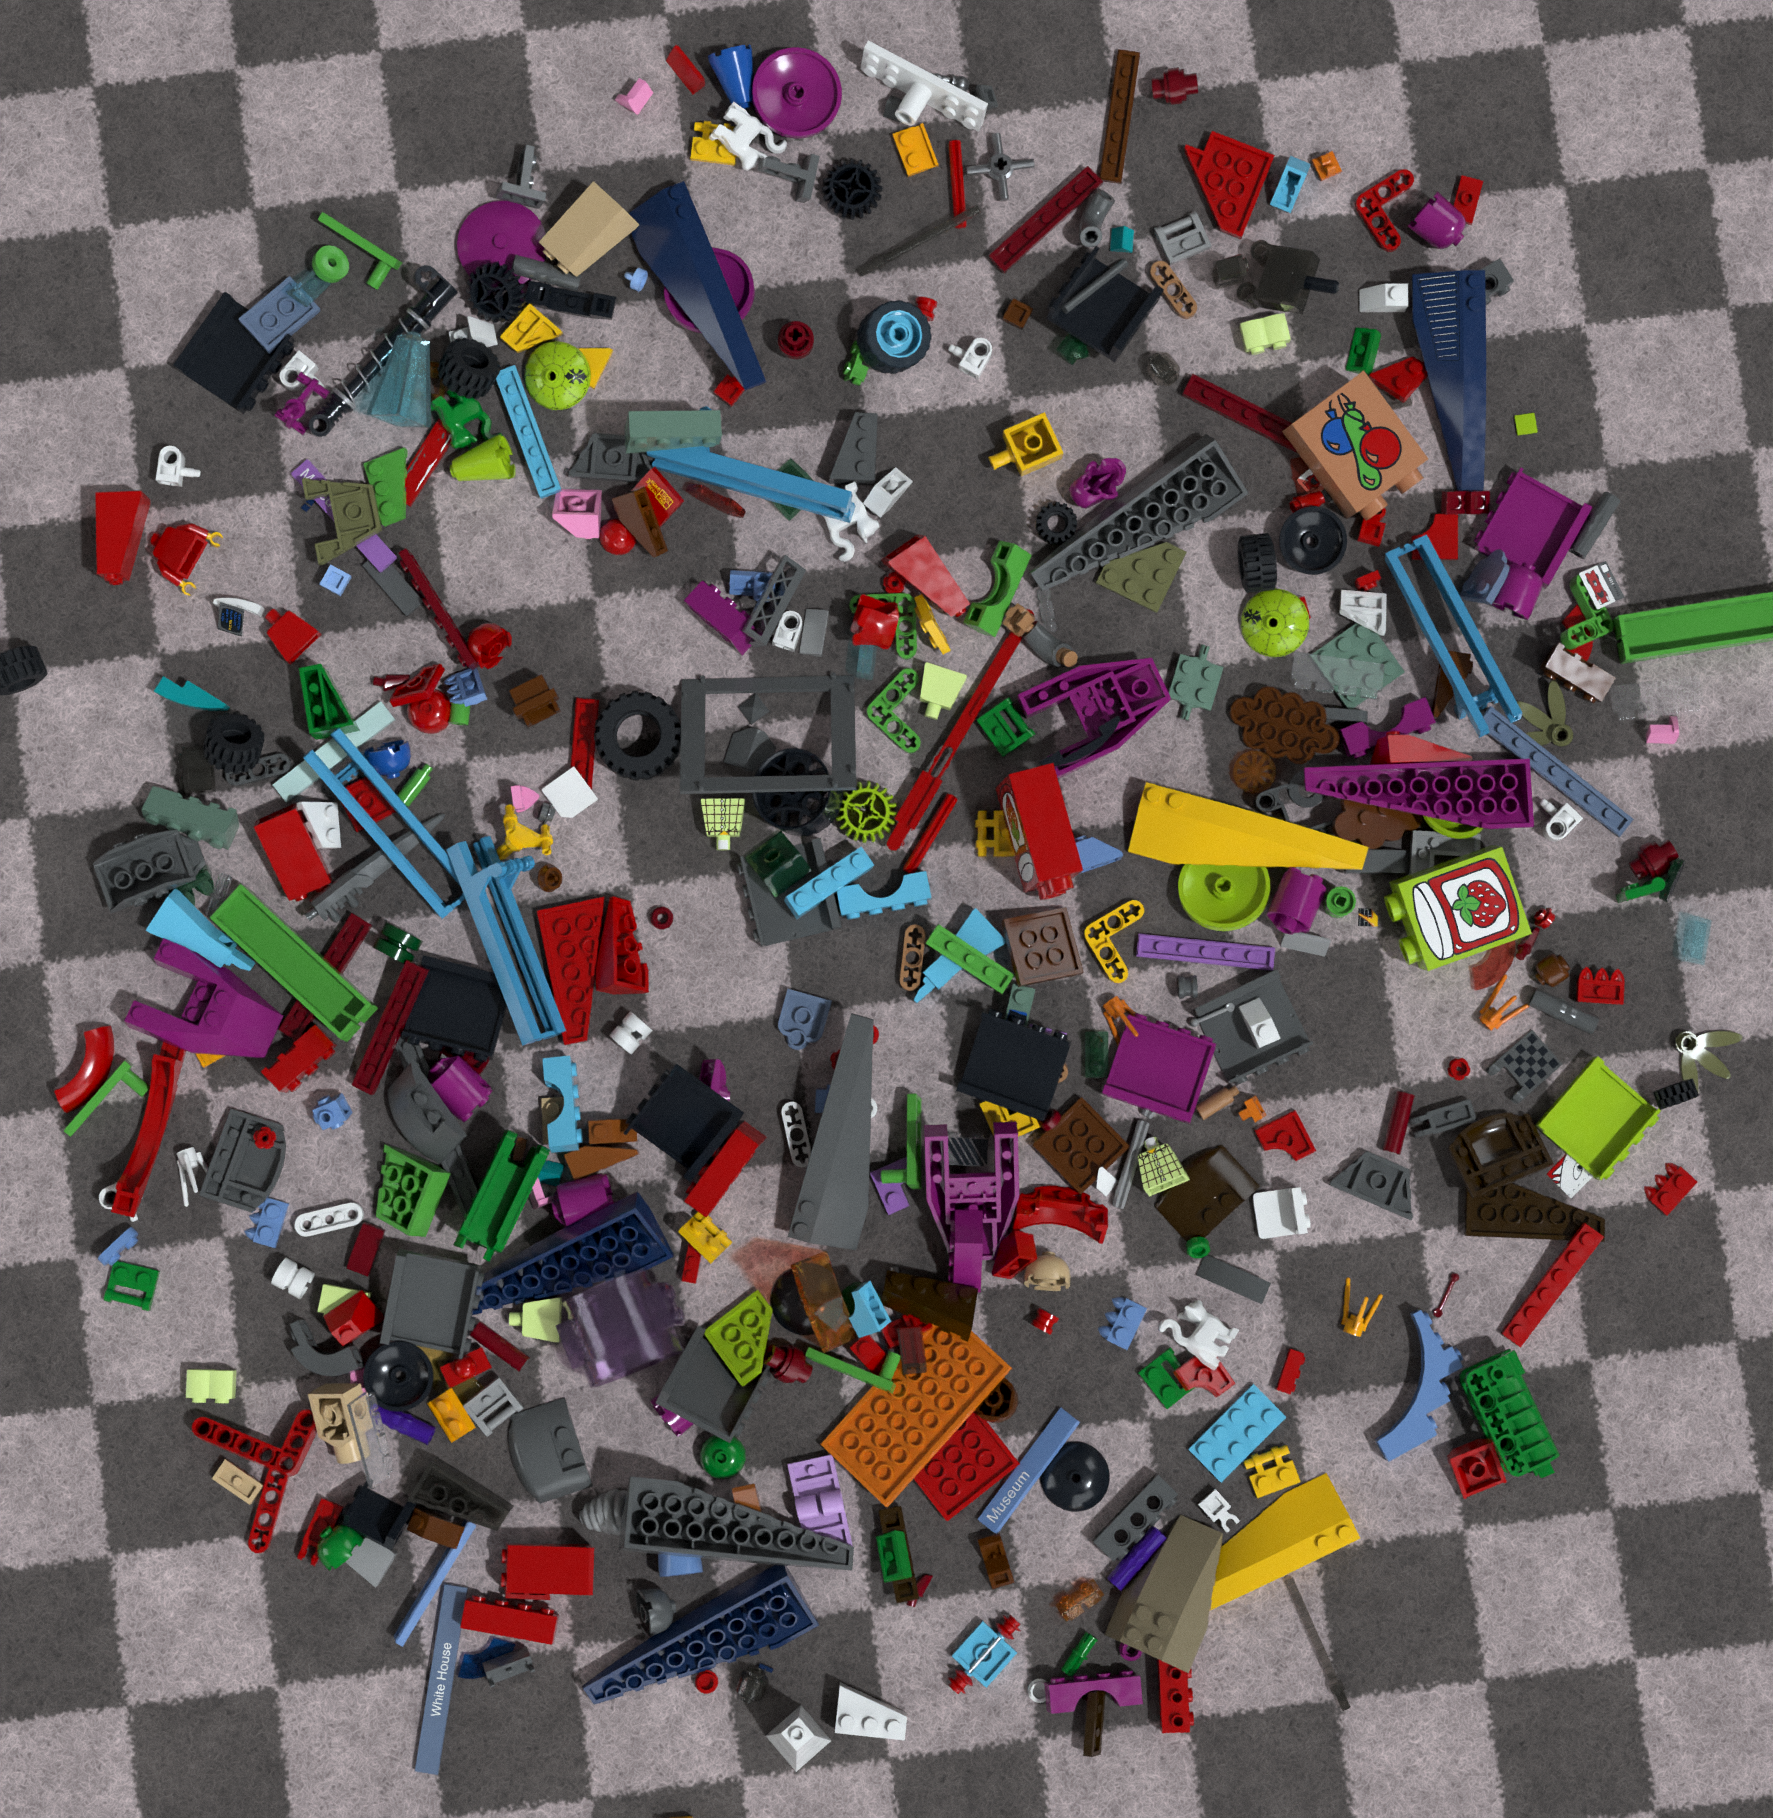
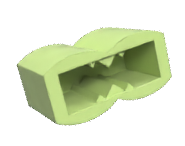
M1285 313L1240 323L1239 326L1245 353L1251 352V355L1261 354L1265 352V348L1273 347L1274 350L1287 347L1286 343H1289L1291 340Z
M187 1370L186 1398H192V1402L206 1403V1398L215 1399V1403H229V1399L235 1398L236 1370Z

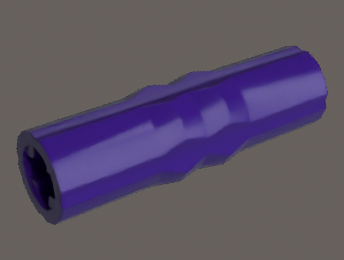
M373 1400L370 1401L367 1407L369 1418L426 1445L429 1444L435 1433L436 1427L415 1418L409 1413L386 1410L378 1406Z
M1152 1526L1108 1575L1107 1579L1122 1591L1167 1539L1166 1536L1155 1526Z

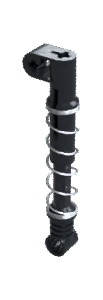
M424 265L416 269L413 274L414 283L425 295L415 306L407 308V315L404 318H399V323L389 334L384 333L385 338L375 349H370L373 356L370 362L365 367L356 364V369L359 372L358 375L350 383L341 380L345 389L334 388L330 392V402L326 401V406H321L323 410H318L308 421V430L312 435L316 437L326 436L334 428V422L338 423V418H343V413L345 415L346 413H351L356 408L354 398L360 391L370 393L371 388L368 383L375 375L380 378L385 377L383 366L386 364L390 367L394 362H399V356L408 346H414V340L422 331H428L432 326V320L457 295V290L433 267ZM421 272L423 274L428 272L430 274L428 277L430 281L435 277L439 279L429 291L426 289L429 282H422L420 280L422 278ZM430 304L432 307L421 318L419 315ZM417 320V324L408 331L409 325H412V322ZM404 331H406L407 334H406V336L403 338V337L401 336V334H402ZM382 370L383 376L377 375V373ZM367 385L369 391H365L362 389ZM322 419L325 422L326 428L323 432H317L314 429L313 424L315 420Z

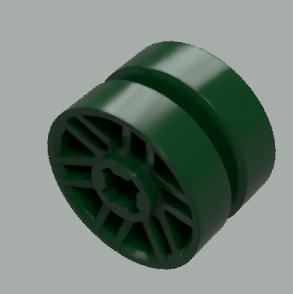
M385 922L381 933L388 939L377 937L373 948L405 964L406 960L413 961L415 957L406 949L418 951L423 941Z

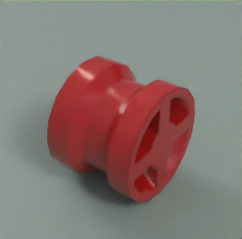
M916 297V307L925 314L927 321H933L935 316L933 311L937 307L938 302L927 297Z
M1039 1308L1037 1311L1038 1315L1036 1319L1032 1320L1031 1325L1051 1335L1053 1332L1052 1327L1058 1322L1059 1318Z

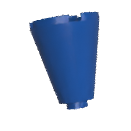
M745 45L721 50V55L716 56L715 53L708 56L709 63L730 103L735 102L744 109L750 108V103L753 102L751 45L746 47Z

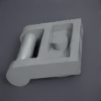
M1196 211L1189 213L1188 217L1167 226L1154 228L1155 235L1169 265L1206 251L1212 246ZM1193 225L1195 228L1170 240L1166 238V235L1187 226Z
M499 1376L462 1404L468 1415L487 1437L493 1433V1429L516 1411L520 1412L524 1409L522 1403ZM507 1400L511 1403V1405L486 1423L483 1420Z

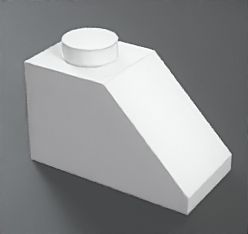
M1381 284L1359 290V312H1405L1408 307V284Z
M895 467L874 486L863 504L872 513L881 518L891 509L913 481Z
M1260 998L1238 1007L1256 1049L1281 1039L1270 1014Z

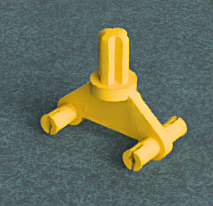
M511 804L506 805L503 817L506 831L505 842L496 849L500 861L506 859L511 853L519 852L527 847H542V854L550 855L552 853L551 845L553 844L550 826L547 824L540 827V835L518 823L515 807Z

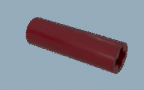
M1400 1091L1396 1092L1383 1151L1401 1154L1415 1095Z
M481 1321L470 1334V1337L518 1372L521 1371L525 1362L530 1358Z

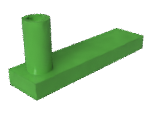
M322 212L319 216V221L380 259L366 282L370 286L378 290L390 269L393 267L398 270L401 266V261L329 215Z
M937 924L925 942L1001 994H1003L1015 976L939 924Z
M127 1059L124 1060L65 1128L64 1132L71 1137L120 1080L141 1097L150 1089V1086L130 1070L133 1064Z
M907 1094V1169L882 1170L881 1181L883 1184L907 1183L912 1189H921V1098L917 1094Z
M810 1347L806 1352L805 1356L814 1362L891 1394L894 1392L896 1385L891 1380L901 1359V1356L894 1352L888 1351L878 1376Z

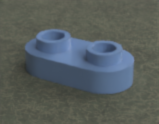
M130 1227L102 1252L98 1260L104 1266L107 1264L112 1266L120 1259V1253L125 1248L129 1250L138 1242L136 1237L139 1233L133 1227Z

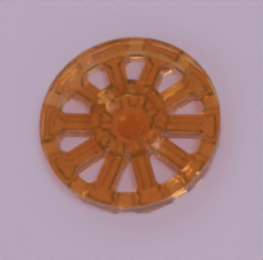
M1260 751L1243 753L1236 760L1233 767L1235 783L1240 789L1248 793L1256 794L1267 790L1276 777V767L1273 760L1267 754ZM1248 755L1252 756V763L1248 760ZM1257 755H1260L1262 758L1257 764ZM1241 760L1244 761V763L1247 765V767H1246V766H1243V765H1240L1239 762H1240ZM1265 760L1269 762V765L1261 767ZM1269 769L1272 770V774L1263 772ZM1237 770L1245 771V773L1237 774ZM1247 777L1244 783L1240 782V779ZM1262 777L1268 778L1270 782L1266 783ZM1250 781H1252V789L1248 788ZM1257 781L1262 785V788H1257Z

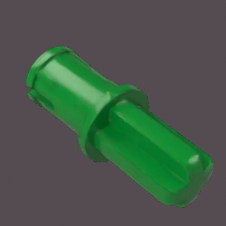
M1085 1631L1075 1649H1071L1073 1652L1063 1665L1062 1671L1070 1677L1074 1676L1084 1659H1088L1087 1655L1098 1639Z

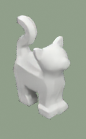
M735 102L729 106L723 117L727 121L732 120L735 122L736 127L733 131L719 124L708 137L712 141L718 139L730 153L739 157L742 168L746 171L756 167L761 160L767 157L764 153L749 147L751 141L759 133L765 135V144L771 152L782 153L787 148L785 140L776 145L773 132L756 117L750 116L744 108Z
M855 482L845 485V490L852 492L851 501L856 506L851 522L847 523L823 516L833 544L846 550L839 557V560L844 562L853 557L855 550L854 545L849 540L839 537L840 531L853 524H857L858 534L863 542L867 543V538L874 535L875 531L879 528V522L868 516L865 505L857 497L858 487Z
M1195 1300L1193 1303L1185 1306L1184 1312L1179 1313L1177 1316L1197 1325L1194 1332L1188 1338L1182 1336L1181 1327L1175 1320L1164 1319L1160 1322V1332H1164L1168 1327L1172 1328L1174 1340L1180 1345L1185 1346L1190 1353L1212 1370H1215L1220 1362L1216 1357H1224L1229 1349L1225 1345H1216L1214 1343L1215 1339L1229 1344L1232 1339H1235L1239 1331L1236 1328H1226L1216 1316L1207 1313L1200 1300Z

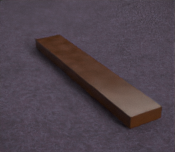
M1118 49L1099 177L1103 182L1117 184L1122 182L1140 52Z

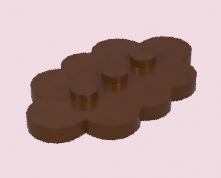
M1267 686L1258 690L1254 699L1241 697L1236 699L1230 707L1231 719L1237 725L1244 727L1242 737L1245 744L1252 749L1264 748L1266 753L1272 758L1287 756L1295 764H1304L1313 758L1315 752L1327 754L1334 751L1339 744L1340 737L1338 731L1333 726L1326 724L1327 712L1324 706L1315 701L1305 702L1298 693L1289 692L1282 694L1279 689Z
M1341 799L1340 804L1343 812L1334 818L1332 831L1338 838L1348 841L1356 839L1358 844L1369 847L1368 850L1379 848L1383 845L1384 841L1392 842L1399 840L1404 831L1417 829L1423 821V816Z

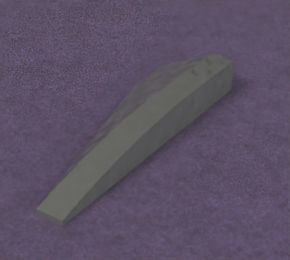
M1205 434L1095 516L1030 571V574L1040 589L1044 591L1068 581L1073 576L1085 574L1097 566L1109 564L1111 560L1123 558L1154 545L1159 540L1171 538L1178 532L1194 528V523L1203 519L1204 523L1209 522L1249 493L1216 440Z
M853 1013L850 1015L788 1233L790 1238L818 1245L851 1250L857 1249L869 1207L874 1019Z
M632 1476L629 1478L620 1528L619 1550L852 1571L853 1546L821 1536L813 1531L802 1529L786 1521L775 1519L772 1516L740 1504L729 1502L724 1498L710 1495L678 1481Z

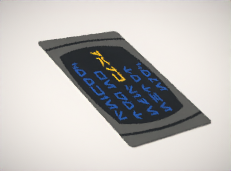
M220 602L218 630L242 637L244 609Z

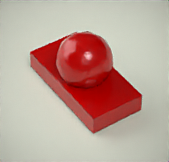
M482 1347L464 1355L462 1359L458 1358L440 1367L449 1388L492 1368Z

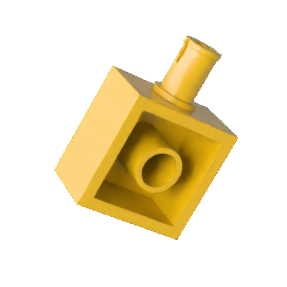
M1044 412L1003 430L1002 437L1007 445L1006 450L988 458L994 470L1010 462L1015 463L1022 477L1062 459L1063 451Z

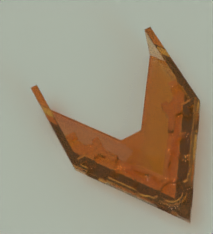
M827 1251L792 1263L790 1266L804 1304V1310L809 1317L810 1324L823 1353L858 1338L849 1320L850 1313L840 1291Z

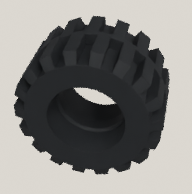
M458 338L447 347L439 362L437 371L439 372V378L443 380L442 383L448 386L450 391H454L457 395L465 396L468 399H471V397L479 399L480 396L484 397L490 391L500 373V362L497 361L498 357L492 353L493 351L482 342L479 343L474 339L463 338L461 340Z
M1268 533L1240 536L1238 541V564L1244 590L1246 593L1274 590L1277 584V564L1271 536Z
M20 646L0 653V695H11L31 688L41 682L48 674L36 646Z
M233 712L231 715L224 713L223 716H216L215 720L212 719L207 727L203 744L205 758L208 759L210 765H215V768L218 770L223 769L225 773H229V771L234 774H239V771L243 773L248 772L260 760L265 740L264 732L261 731L262 727L256 725V721L253 718L248 719V716L244 714L241 716Z

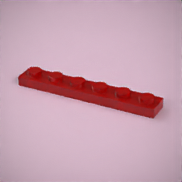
M1584 1222L1501 1333L1521 1348L1604 1236Z

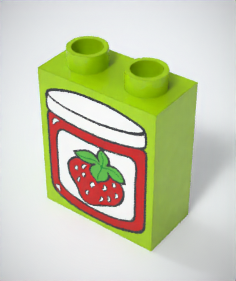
M1490 845L1390 881L1389 884L1393 893L1384 896L1385 906L1391 920L1395 922L1402 919L1407 933V937L1399 939V946L1406 963L1411 965L1417 962L1418 967L1426 971L1532 934L1504 850L1501 846Z

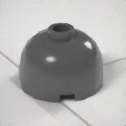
M658 1588L638 1590L639 1593L636 1594L637 1613H641L642 1620L645 1623L640 1624L642 1631L647 1637L665 1631L670 1627L673 1614L676 1613L674 1600H670L668 1595Z

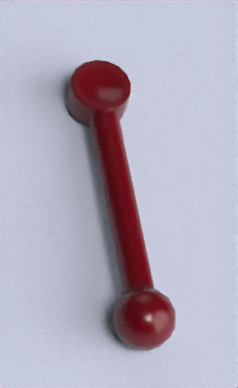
M1457 1273L1451 1274V1281L1438 1308L1433 1311L1435 1317L1442 1316V1308L1455 1282L1459 1280Z

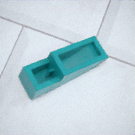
M163 676L154 690L155 693L169 701L189 708L207 711H228L230 708L227 704L188 680L182 688Z

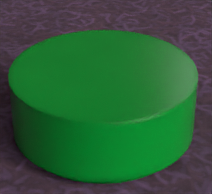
M1204 1237L1191 1238L1186 1244L1187 1253L1192 1258H1203L1210 1252L1209 1241Z

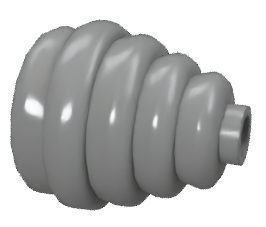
M611 1489L607 1493H602L592 1499L591 1502H587L583 1510L580 1511L581 1523L585 1524L590 1530L594 1529L597 1532H603L608 1535L620 1536L627 1491Z

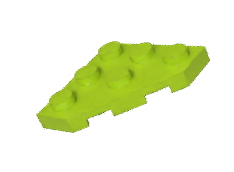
M758 1289L709 1326L704 1333L742 1386H745L762 1372L773 1311Z

